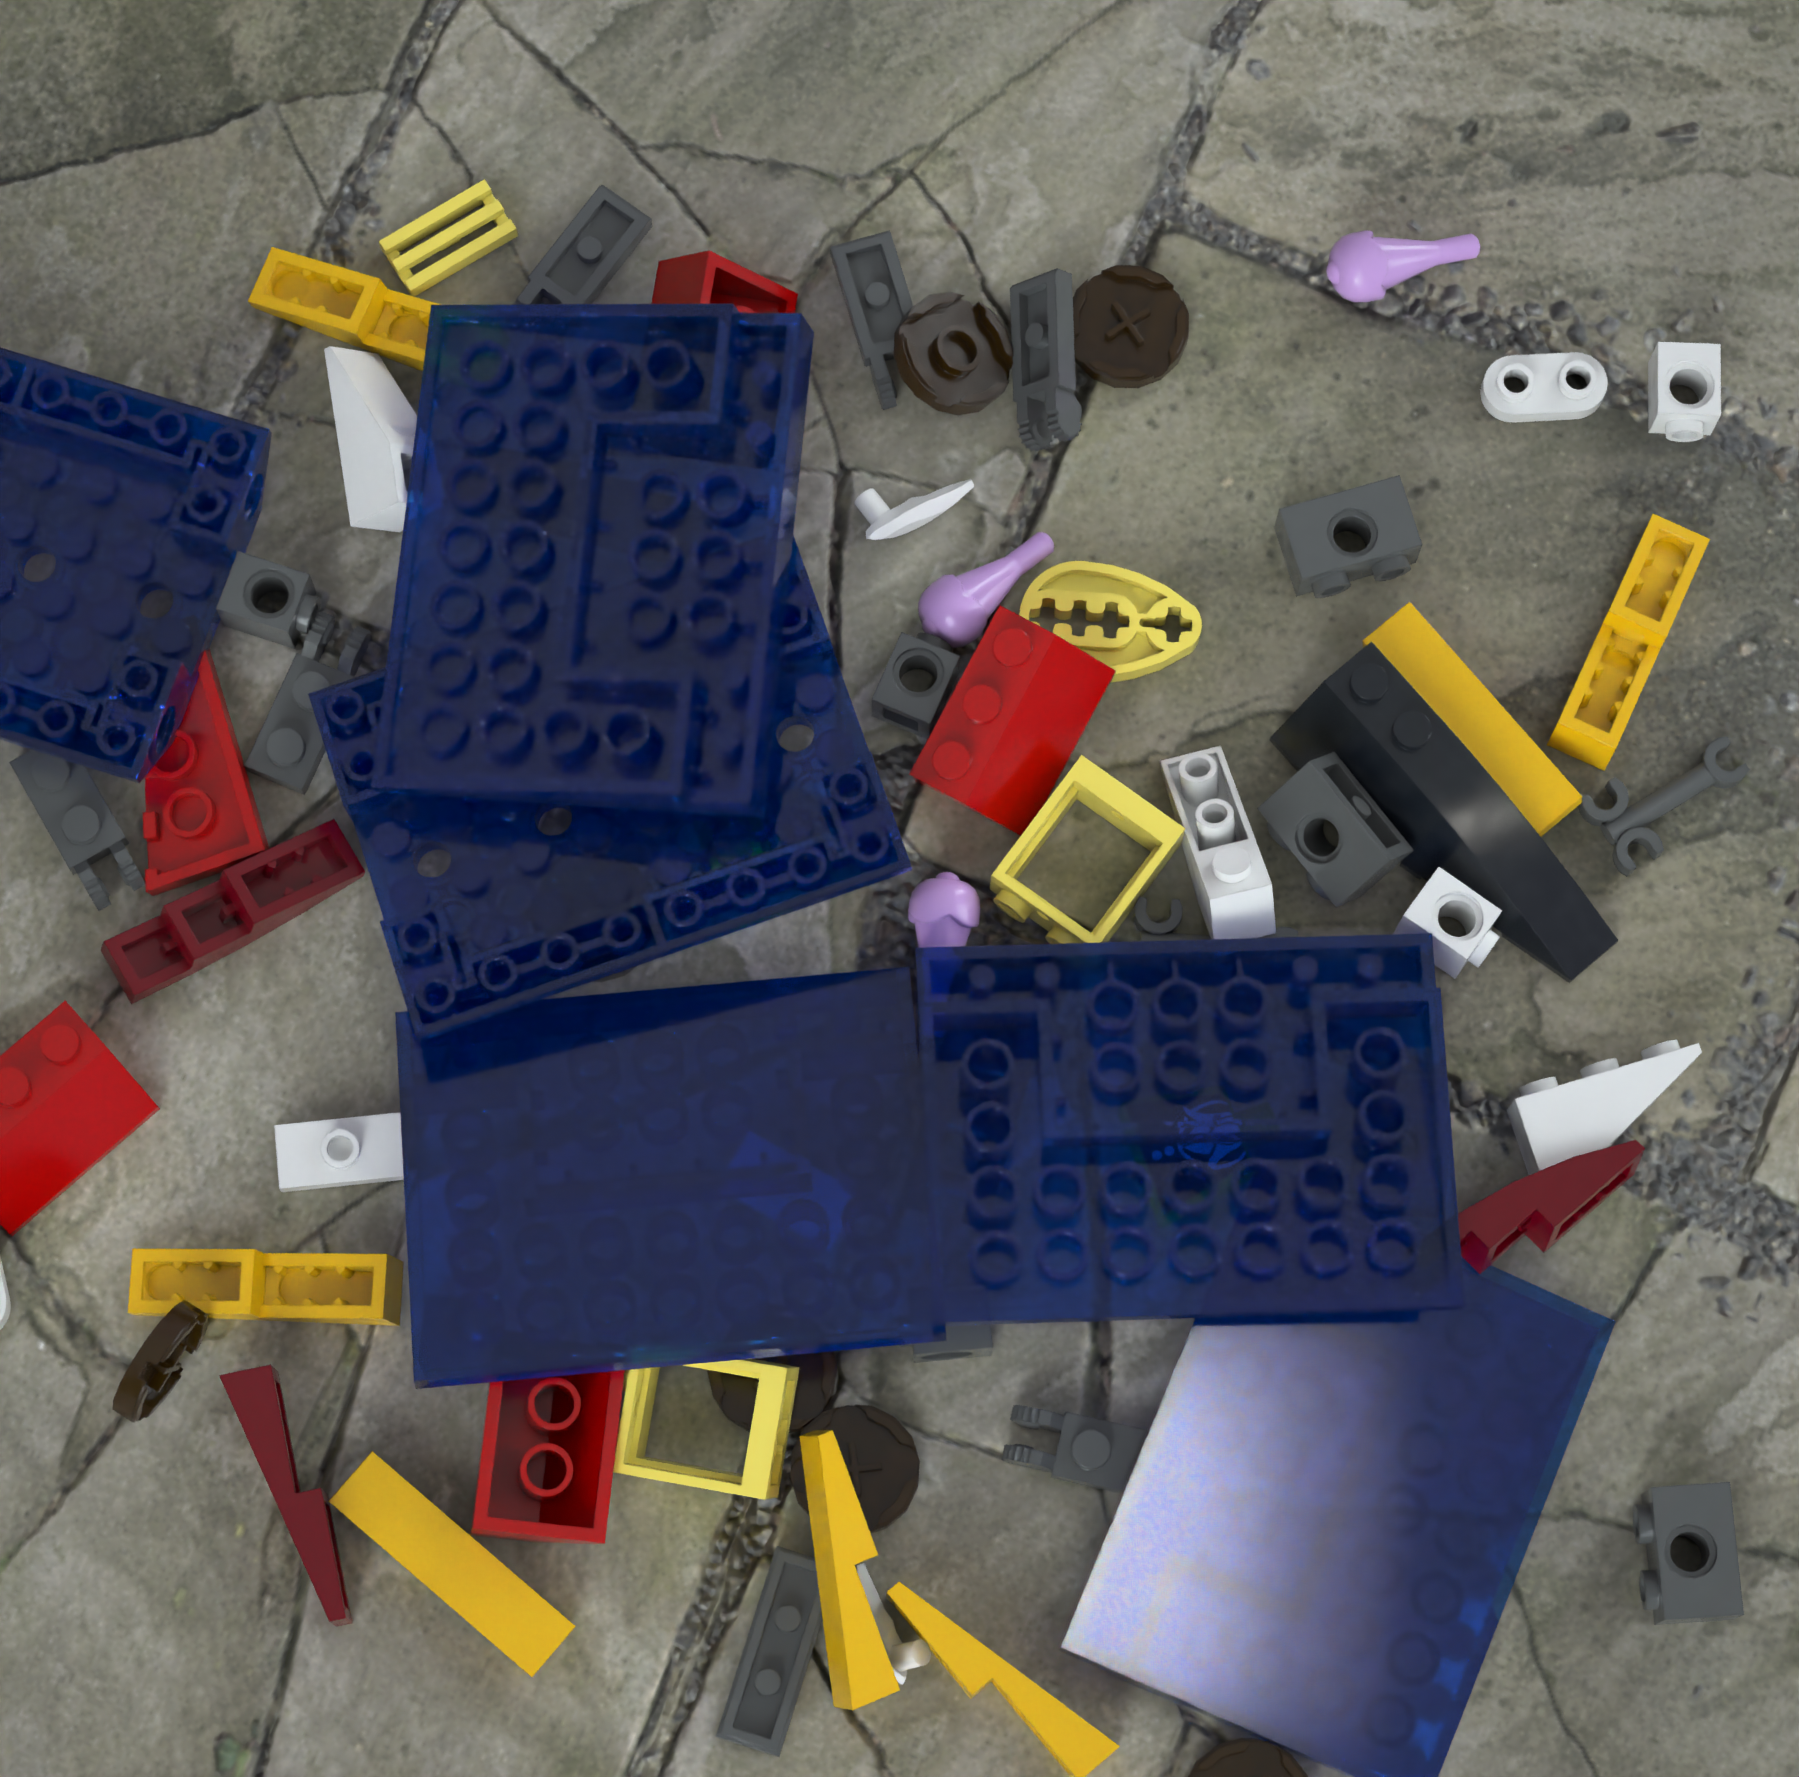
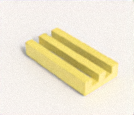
M484 179L381 239L379 244L409 294L415 297L516 238L518 233L512 220L508 219L504 208L499 200L495 199L491 188ZM483 204L484 207L400 255L399 252ZM492 220L497 227L415 275L412 274L410 268L425 259L459 242L461 238Z

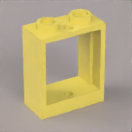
M1081 755L992 873L990 890L997 894L993 901L1013 919L1024 923L1029 917L1049 931L1045 936L1046 940L1065 956L1076 960L1081 954L1093 963L1133 910L1138 898L1144 895L1182 844L1186 828ZM1076 800H1079L1151 852L1091 933L1017 880Z
M634 1341L632 1353L627 1352L622 1390L625 1391L621 1418L619 1417L613 1472L764 1500L777 1498L800 1367L653 1341ZM661 1362L759 1379L743 1474L645 1457Z

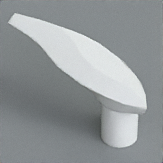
M971 479L958 482L925 496L911 497L893 509L887 506L874 488H870L861 493L856 498L854 504L871 524L866 530V539L881 540L895 538L925 525L944 513L974 487Z
M866 1564L856 1565L857 1573L896 1680L903 1685L908 1669L924 1666L929 1663L931 1659L930 1647L922 1639L902 1643L896 1633L892 1618L881 1602L867 1571Z

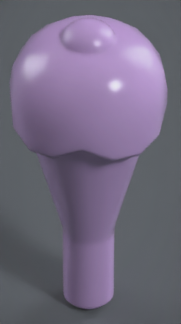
M1368 230L1354 232L1342 236L1333 245L1328 259L1327 277L1334 289L1348 301L1370 302L1384 298L1387 289L1434 266L1476 258L1480 252V243L1473 234L1435 241L1373 237V232Z
M1037 532L1003 558L956 577L954 575H942L926 588L918 602L919 618L923 631L943 639L952 648L964 647L982 635L987 619L1018 579L1054 551L1052 539L1044 532Z
M942 872L936 878L925 879L920 882L912 891L909 901L908 920L915 924L924 984L920 1034L925 1038L942 1039L945 1036L949 991L971 928L977 927L980 919V898L976 890L969 883L960 881L959 877L951 872Z

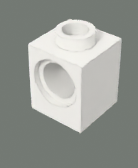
M1658 342L1648 362V433L1666 434L1668 440L1675 442H1692L1702 439L1703 435H1711L1721 416V344ZM1684 385L1691 388L1698 396L1699 402L1683 404L1677 401L1671 394L1670 387Z
M1438 867L1404 913L1392 935L1456 979L1468 961L1479 968L1500 938L1491 928L1502 910ZM1452 917L1457 919L1464 926L1466 935L1455 937L1447 934L1440 927L1438 918Z

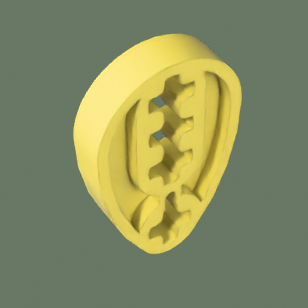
M1088 561L1060 563L1041 573L1025 592L1019 613L1020 616L1029 620V618L1039 617L1042 607L1054 608L1055 618L1068 620L1071 619L1073 609L1085 610L1086 620L1099 622L1102 621L1105 611L1116 612L1117 622L1127 624V627L1118 628L1115 638L1103 637V628L1098 625L1086 626L1084 636L1072 635L1071 625L1066 623L1055 624L1053 628L1054 634L1114 669L1116 673L1110 683L1131 680L1162 670L1189 655L1196 648L1202 630L1201 616L1196 607L1168 586L1131 570ZM1168 615L1179 616L1180 626L1190 628V631L1181 632L1178 642L1166 641L1165 631L1153 627L1164 625Z

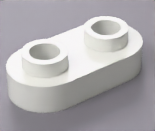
M1584 353L1511 355L1502 357L1490 365L1482 381L1480 395L1485 409L1493 417L1504 422L1572 420L1585 418L1598 409L1605 396L1608 382L1602 365L1595 358ZM1571 374H1578L1586 380L1587 387L1580 390L1573 389L1568 385L1566 377ZM1510 377L1518 378L1524 383L1525 390L1519 393L1511 392L1505 387L1504 380Z

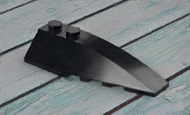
M1372 641L1324 680L1271 736L1270 741L1297 772L1310 760L1335 752L1413 848L1414 851L1400 862V867L1419 880L1423 878L1426 881L1431 878L1438 867L1445 870L1502 910L1493 927L1502 932L1503 938L1567 982L1573 981L1618 942L1617 937L1578 884L1506 793Z

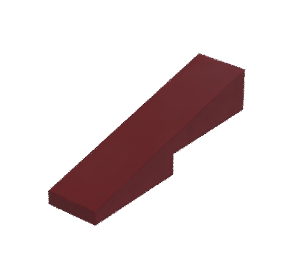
M270 1364L219 1375L329 1622L336 1627L352 1624L330 1502H328L329 1496L322 1488L301 1492L279 1372Z

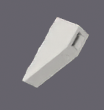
M333 346L325 348L324 352L350 526L401 532L446 509L438 448L379 354Z
M1221 746L1161 760L1160 767L1175 821L1186 828L1182 847L1197 901L1214 949L1275 934L1276 924L1272 882Z
M1669 1040L1642 1050L1643 1060L1619 1067L1617 1059L1611 1058L1582 1068L1580 1070L1582 1079L1558 1086L1556 1077H1548L1520 1087L1521 1097L1514 1099L1507 1109V1113L1528 1175L1572 1157L1610 1147L1702 1053L1699 1043L1680 1048L1678 1040Z

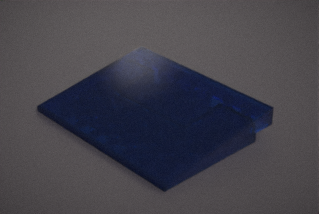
M734 304L431 305L371 788L376 792L764 818L814 331L802 313H739Z
M1432 933L916 948L914 974L933 1326L1464 1309L1465 1297L1441 988H1436Z
M909 967L395 1012L413 1373L416 1389L947 1341Z
M1259 1162L1059 1651L1119 1676L1118 1679L1261 1740L1268 1741L1273 1745H1277L1280 1748L1349 1777H1438L1616 1321L1492 1265L1479 1274L1462 1256L1415 1296L1397 1277L1406 1252L1427 1236L1263 1162Z

